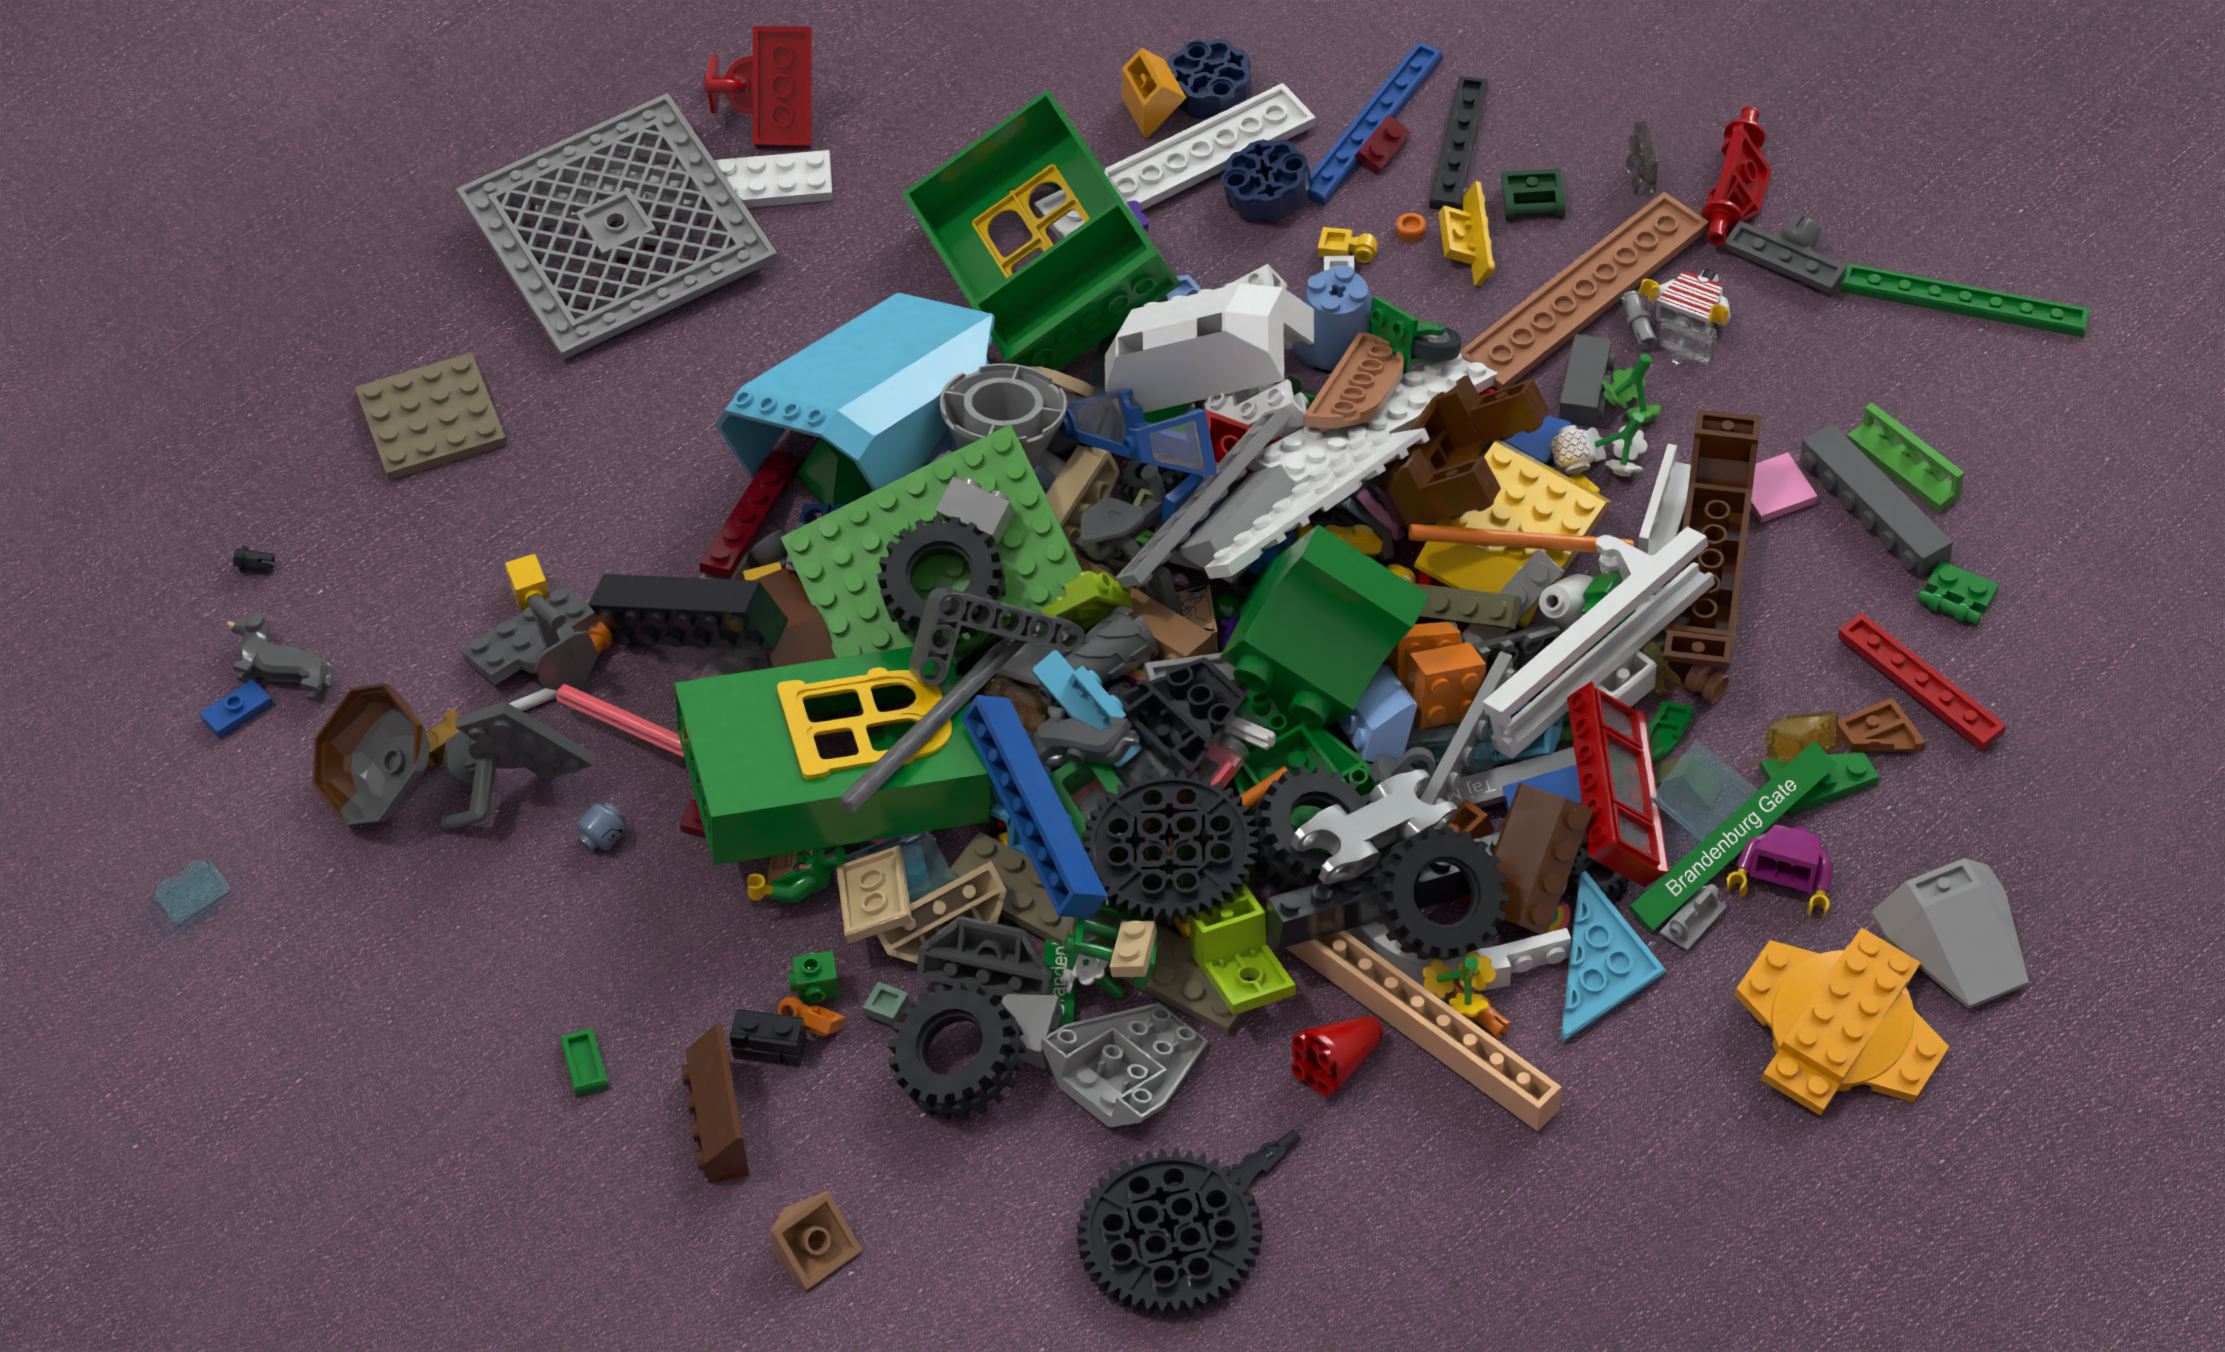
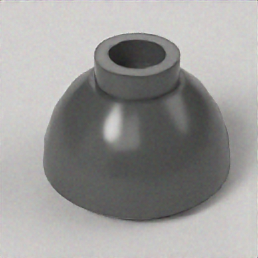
M777 530L765 537L750 550L749 557L760 566L780 562L782 569L786 567L788 553L781 540V537L787 534L786 531Z

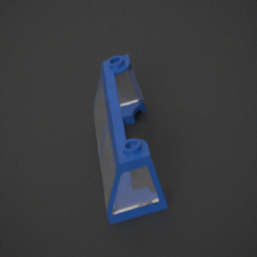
M1129 388L1067 404L1066 415L1059 426L1065 438L1147 464L1202 476L1217 473L1207 415L1204 410H1193L1185 415L1151 424L1145 422L1142 406L1134 407L1131 404L1130 396L1134 395L1133 390Z

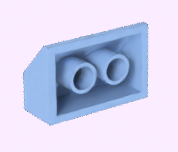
M1381 665L1361 696L1354 711L1337 721V723L1365 761L1375 762L1382 755H1389L1399 759L1405 753L1417 703L1388 665Z

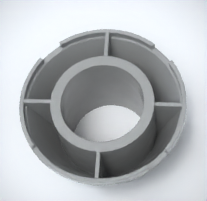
M1016 364L980 366V371L966 376L964 372H961L945 385L940 396L942 417L959 449L1011 424L1033 470H1035L1061 425L1067 409V400L1063 389H1058L1052 383L1050 376L1034 368Z

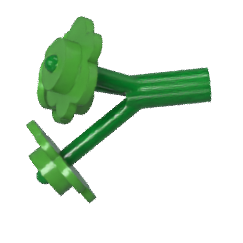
M1647 354L1640 355L1634 369L1628 368L1625 371L1621 369L1614 371L1612 374V384H1609L1605 379L1602 381L1606 389L1603 392L1606 401L1613 406L1619 404L1626 409L1628 407L1626 402H1629L1632 398L1639 400L1638 408H1630L1626 412L1628 419H1631L1636 412L1641 413L1645 418L1643 423L1654 420V416L1660 415L1661 410L1660 405H1646L1643 388L1645 386L1644 376L1652 361V358Z

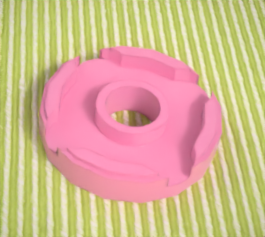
M1363 489L1356 498L1372 516L1391 530L1392 538L1398 543L1405 536V532L1398 524L1392 521L1387 511L1371 497L1372 495Z

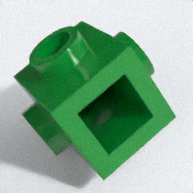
M833 951L806 953L802 956L792 957L794 971H788L791 992L798 991V997L803 1003H819L823 1000L840 997Z

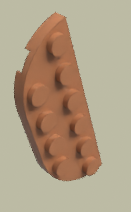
M1365 332L1358 333L1304 414V426L1314 427L1315 430L1320 432H1328L1332 428L1371 422L1372 418L1384 408L1402 379L1404 359L1401 352L1399 351L1395 355L1391 348V343L1381 337Z

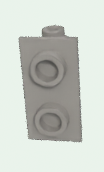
M1713 884L1699 889L1660 931V934L1688 951L1727 908V905L1718 900L1719 889Z

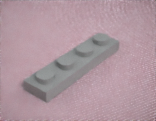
M1538 549L1499 592L1500 594L1516 595L1521 598L1517 622L1540 598L1541 593L1551 586L1564 571L1541 549ZM1470 624L1461 634V639L1463 643L1470 642L1472 645L1505 635L1511 629Z

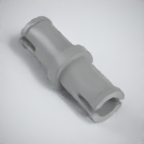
M1637 291L1627 292L1623 295L1624 297H1621V302L1628 316V327L1634 331L1638 347L1641 350L1652 349L1658 343V340L1650 324L1652 322L1651 315L1648 311H1645Z

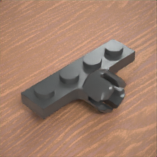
M1804 215L1791 217L1778 234H1770L1747 223L1738 221L1724 243L1725 250L1831 295L1847 273L1846 265L1812 251L1821 238L1820 227L1811 218H1808L1801 227L1799 224L1804 219Z

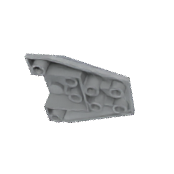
M1963 858L1905 881L1870 913V916L1887 942L1921 962L1919 968L1968 1009L2023 988L2029 983L2006 891L1987 864Z
M1160 1003L1066 1024L1041 1040V1046L1059 1088L1107 1127L1140 1123L1163 1109L1208 1044V1040Z

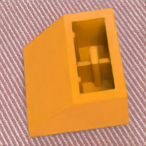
M1140 48L1122 67V99L1142 135L1148 138L1186 99V96L1165 59L1143 48Z

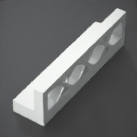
M1673 444L1667 445L1639 535L1638 549L1651 556L1656 554L1679 534L1685 514L1691 465L1676 462L1677 445Z

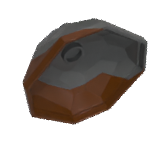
M382 683L350 688L314 738L312 784L344 825L355 826L386 822L407 800L422 778L425 769L429 765L430 742L418 712L389 684Z

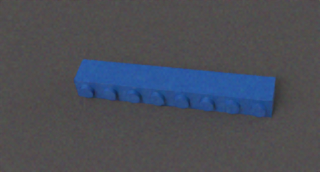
M976 695L961 719L1059 917L1092 919L1108 895L1010 699Z

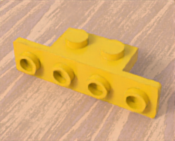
M1474 181L1462 198L1463 211L1443 206L1438 215L1444 257L1471 264L1474 285L1481 287L1487 277L1489 278L1493 274L1495 262L1492 259V241L1489 238L1488 217L1486 216L1484 205L1485 196L1482 192L1481 182Z

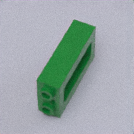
M1069 761L1048 775L1066 813L1072 816V825L1081 843H1083L1082 832L1086 831V820L1070 796L1097 778L1107 792L1117 795V785H1122V783L1108 763L1084 761L1082 765H1077ZM1137 831L1135 832V861L1137 860V848H1139Z

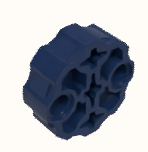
M1214 39L1212 41L1194 40L1188 42L1179 52L1173 53L1167 62L1186 96V99L1177 108L1184 110L1190 117L1197 119L1213 117L1251 97L1250 58L1244 50L1235 48L1229 41Z
M1264 139L1254 141L1241 151L1234 152L1225 162L1226 171L1221 178L1228 205L1236 209L1239 216L1245 220L1278 221L1284 219L1290 212L1301 209L1309 199L1308 190L1313 184L1307 158L1304 153H1300L1295 149V145L1289 141H1267Z

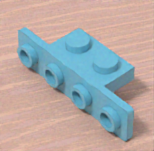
M1057 650L1052 651L1033 667V675L1071 718L1079 719L1099 730L1112 728L1109 722L1112 716L1125 718L1126 714L1124 713L1123 704L1116 696H1109L1102 688V681L1099 676L1092 670L1088 671L1083 665L1075 671ZM1140 744L1132 745L1121 761L1112 765L1116 769L1122 767L1140 752Z

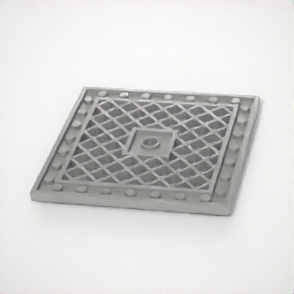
M668 93L456 189L462 204L562 360L778 260L776 250ZM644 140L656 142L654 148L642 146ZM664 144L666 145L669 151L662 150ZM623 152L630 155L628 160L616 158L617 153ZM638 156L649 158L647 164L635 161ZM657 160L669 161L667 168L655 165ZM591 164L603 166L601 172L589 169ZM677 164L681 167L683 171L676 170ZM611 168L623 170L621 176L609 174ZM631 171L642 173L641 180L629 178ZM651 175L662 177L661 184L649 182ZM569 176L577 179L575 184L563 182L564 177ZM671 179L683 181L681 188L669 186ZM585 180L597 182L594 188L583 186ZM605 184L616 186L614 192L602 189ZM691 184L693 185L696 191L689 190ZM538 188L550 190L548 196L536 194ZM630 189L636 190L635 195L632 194ZM558 192L570 194L568 200L556 198ZM644 192L656 194L654 200L642 197ZM665 195L676 197L674 204L662 201ZM578 196L590 198L588 204L576 202ZM685 199L696 201L694 208L682 205ZM511 201L523 202L521 209L510 207ZM704 204H706L710 211L702 210ZM531 205L543 206L541 213L530 211ZM551 209L563 210L561 217L550 215ZM643 209L650 210L648 216L646 215ZM571 212L576 213L577 220L569 218ZM657 213H668L670 216L668 220L656 218ZM678 215L689 217L688 224L676 222ZM509 217L517 218L515 224L512 223ZM698 219L709 221V227L696 226ZM525 220L537 222L534 229L522 226ZM614 221L623 222L620 227L614 228L609 226ZM545 224L557 226L554 233L542 230ZM718 224L720 225L723 231L716 230ZM565 228L577 230L574 237L562 234ZM656 229L664 230L662 236H657ZM671 232L684 234L682 240L669 238ZM584 233L587 234L590 240L582 239ZM691 236L704 238L702 245L689 242ZM522 237L529 238L528 244L525 243ZM538 240L549 242L548 248L536 247ZM711 241L724 242L722 249L711 247ZM558 244L569 246L568 253L556 251ZM644 245L657 246L655 253L642 251ZM578 248L589 250L588 257L576 255ZM665 248L677 250L675 257L663 255ZM685 252L698 254L696 260L683 259ZM598 253L603 260L596 259ZM618 256L629 258L628 265L616 263ZM536 258L543 259L541 265L538 263ZM638 260L649 262V268L636 267ZM551 261L563 263L561 270L550 268ZM571 265L583 267L581 274L569 272ZM658 265L671 267L669 273L656 271ZM591 269L603 271L601 278L589 276ZM611 273L624 275L622 281L609 280ZM632 277L644 279L641 286L629 283ZM549 278L556 279L554 286ZM564 281L576 283L575 289L562 288ZM585 285L596 287L594 294L582 291ZM604 290L616 291L615 298L602 296ZM562 299L570 300L568 306L565 305ZM578 302L590 304L587 311L575 308Z

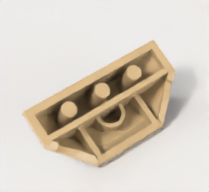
M992 861L911 903L912 923L877 934L887 955L918 964L919 947L958 917L963 916L997 924L1007 890Z

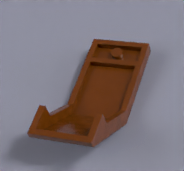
M785 567L752 580L761 582L789 619L775 651H765L772 668L836 658L831 647L833 642L817 607L811 604L804 587L793 571H788ZM844 710L807 715L810 722L814 723Z

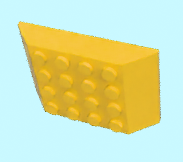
M1495 441L1484 456L1501 487V490L1494 499V504L1483 511H1477L1476 509L1468 511L1463 516L1454 520L1449 518L1439 520L1435 526L1590 536L1612 501L1504 441ZM1427 541L1414 567L1451 588L1499 593L1538 549ZM1541 549L1564 570L1553 584L1561 579L1578 552ZM1539 599L1517 622L1519 626L1523 628L1528 627L1540 609Z

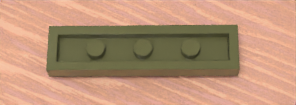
M1410 583L1429 595L1418 618L1516 629L1521 598L1516 595Z

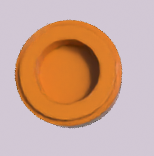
M1416 213L1401 215L1396 221L1397 236L1407 242L1421 240L1426 234V220Z

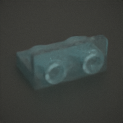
M209 857L202 862L198 859L192 861L182 869V875L174 880L168 877L154 887L156 892L152 895V903L155 906L159 905L175 928L231 893V887Z

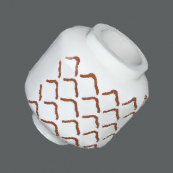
M1576 425L1559 429V435L1555 436L1550 442L1557 468L1565 470L1566 474H1576L1589 469L1590 463L1595 459L1590 434L1586 430L1577 429Z

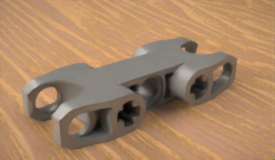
M1418 769L1408 773L1397 774L1379 783L1369 795L1372 803L1347 815L1340 805L1336 804L1318 812L1294 833L1291 845L1296 851L1300 852L1312 848H1322L1332 854V857L1327 859L1322 865V870L1318 877L1324 884H1333L1353 879L1372 869L1381 858L1378 849L1400 838L1404 839L1428 829L1447 827L1454 821L1458 808L1453 802L1449 801L1430 805L1418 799L1417 796L1422 794L1427 788V782L1430 779V775L1425 770Z

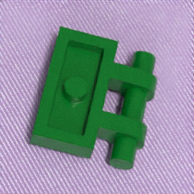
M1939 561L1927 581L1926 591H1920L1917 601L1928 605V609L1934 612H1939L1940 610L1953 615L1955 620L1965 623L1968 621L1978 625L1982 613L1985 614L1997 595L1999 584Z

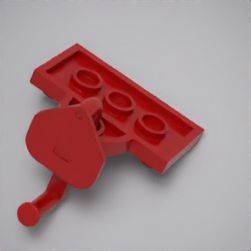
M753 26V55L742 57L732 63L725 76H719L718 54H712L710 56L708 74L705 73L703 77L704 90L708 91L710 113H718L719 92H725L726 98L734 108L742 113L752 115V144L812 145L813 26ZM745 89V91L742 93H736L737 91Z

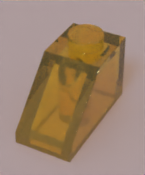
M1831 711L1793 714L1782 717L1767 727V757L1789 763L1814 740L1826 751L1838 743V713Z

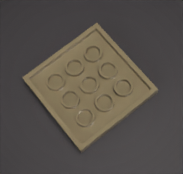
M472 352L355 387L358 401L388 481L507 445L505 435Z

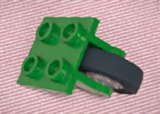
M1372 297L1369 334L1389 341L1395 355L1397 352H1401L1404 359L1403 374L1411 372L1412 364L1445 362L1459 356L1462 339L1455 330L1441 326L1439 322H1418V319L1381 297Z

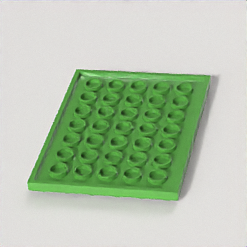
M1011 424L781 537L811 604L817 607L833 642L831 647L836 658L914 646V634L910 631L906 635L902 633L898 623H893L889 617L878 583V573L882 571L879 561L881 556H888L889 553L886 546L890 541L897 544L901 540L899 531L903 528L910 533L917 529L915 522L921 519L924 526L934 524L933 516H938L935 510L952 477L962 481L964 477L970 478L982 486L981 489L989 493L992 490H997L1007 495L1015 510L999 544L992 543L998 550L1006 578L1004 579L1006 595L1001 596L1000 601L1042 612L1041 609L1053 604L1054 599L1067 596L1064 584L1074 580L1075 576L1083 571ZM939 554L932 556L920 563L913 572L912 588L920 598L926 601L929 594L939 587L963 592L970 582L971 570L964 559L956 555ZM1010 613L1003 616L1002 627L1010 622ZM976 629L978 635L972 639L968 632L960 635V643L955 645L953 654L957 658L973 650L990 632Z

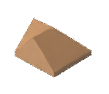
M828 1191L785 1207L770 1230L774 1257L805 1290L811 1288L862 1251L860 1244Z

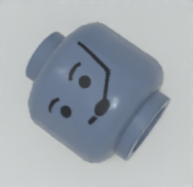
M608 802L604 805L594 804L577 823V829L582 834L578 840L592 852L596 848L602 851H609L626 832V826L623 823L626 818Z

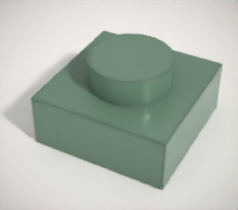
M877 982L863 1006V1014L893 1026L909 1002L908 992Z

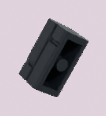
M737 1009L730 1031L733 1057L773 1063L785 1062L788 1065L800 1066L807 1043L804 1018Z

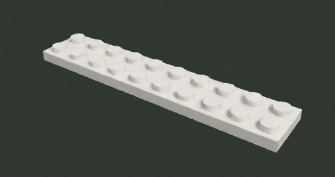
M1281 83L1107 167L1105 170L1127 202L1138 201L1142 210L1226 170L1225 162L1234 152L1246 148L1249 143L1262 139L1267 141L1287 140L1316 126V117L1284 83ZM1060 190L1035 202V212L1040 218L1044 217L1066 201V194L1063 190ZM1073 210L1053 223L1049 228L1061 240L1084 224L1078 212Z
M829 150L714 160L746 208L833 201ZM662 164V165H655V166H660V167H666V168H667L669 164ZM677 164L676 170L683 171L681 167ZM611 169L609 174L621 176L623 170ZM631 171L629 178L641 180L643 174ZM651 175L649 182L661 184L663 178ZM565 176L563 182L575 184L577 178ZM671 179L669 186L681 188L683 181ZM585 180L583 186L594 188L597 182ZM605 184L602 190L614 192L616 186ZM691 184L689 190L696 191L693 185ZM538 188L536 194L548 196L550 190ZM630 189L632 194L635 195L636 190ZM558 192L556 198L568 200L570 194ZM644 192L642 198L654 200L656 194ZM665 195L662 202L674 204L676 197ZM578 196L576 202L588 204L590 198ZM685 199L682 206L694 208L696 201ZM704 204L702 210L710 211L706 204ZM535 205V212L541 213L543 206ZM552 208L549 214L561 217L563 210ZM643 209L646 215L648 216L650 210ZM571 212L569 218L577 220L576 213ZM658 212V213H657V216H660V215H670V214H668V213H663V212Z
M1459 353L1457 358L1450 361L1424 363L1411 370V372L1403 374L1401 381L1384 408L1372 418L1371 422L1332 428L1328 432H1320L1315 430L1314 427L1305 426L1266 447L1265 452L1256 460L1251 461L1247 468L1257 472L1281 464L1293 485L1297 486L1312 478L1311 473L1314 470L1327 466L1331 462L1330 457L1350 446L1348 442L1354 437L1362 434L1371 437L1382 431H1388L1389 434L1409 431L1430 400L1440 392L1447 393L1454 388L1456 381L1463 376L1469 375L1477 392L1480 393L1495 385L1494 378L1498 373L1487 368L1482 363H1471L1463 359L1461 353Z

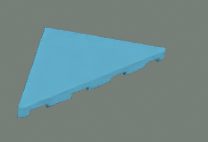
M1586 871L1581 873L1578 882L1560 1035L1563 1043L1652 984L1666 972V969Z

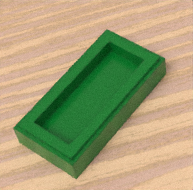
M593 1028L559 1036L575 1096L579 1097L609 1089Z

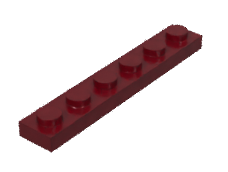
M776 450L770 452L699 563L701 573L725 579L731 578L800 469L801 456Z

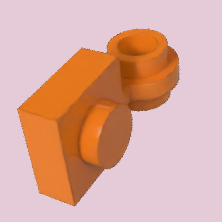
M794 996L784 998L778 1005V1014L804 1018L805 1025L809 1027L808 1030L819 1036H828V1034L842 1030L846 1018L818 1005L811 1007L805 1005L799 998ZM790 1006L793 1009V1014L790 1012Z

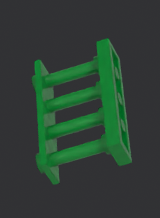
M1106 901L1102 903L1096 912L1130 922L1141 921L1140 913H1137L1136 916L1130 919L1128 917V908L1118 913L1116 904L1108 906ZM1150 916L1147 921H1154V917ZM1074 918L1072 933L1067 934L1063 948V954L1068 955L1066 969L1073 971L1078 954L1111 962L1114 949L1082 941L1083 932L1117 940L1120 927L1085 918ZM1160 923L1156 925L1157 934L1146 976L1134 977L1133 986L1146 989L1155 965Z

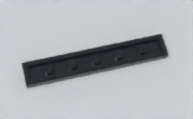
M1459 76L1430 196V209L1441 210L1443 206L1460 209L1487 94L1488 79Z

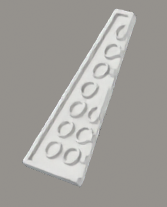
M1425 428L1390 434L1388 431H1382L1371 437L1362 434L1351 439L1348 442L1350 446L1330 457L1331 462L1327 466L1314 470L1311 473L1312 478L1292 489L1293 494L1276 502L1272 506L1273 510L1269 514L1257 518L1250 530L1234 537V543L1231 546L1216 552L1213 556L1214 560L1204 567L1209 578L1233 576L1258 559L1263 554L1261 549L1270 548L1287 539L1284 534L1285 532L1291 531L1298 526L1304 527L1310 523L1308 519L1310 514L1319 508L1326 512L1358 490L1363 485L1361 481L1371 479L1386 470L1384 464L1392 462L1397 458L1403 459L1409 455L1406 448L1412 444L1426 443L1429 440Z

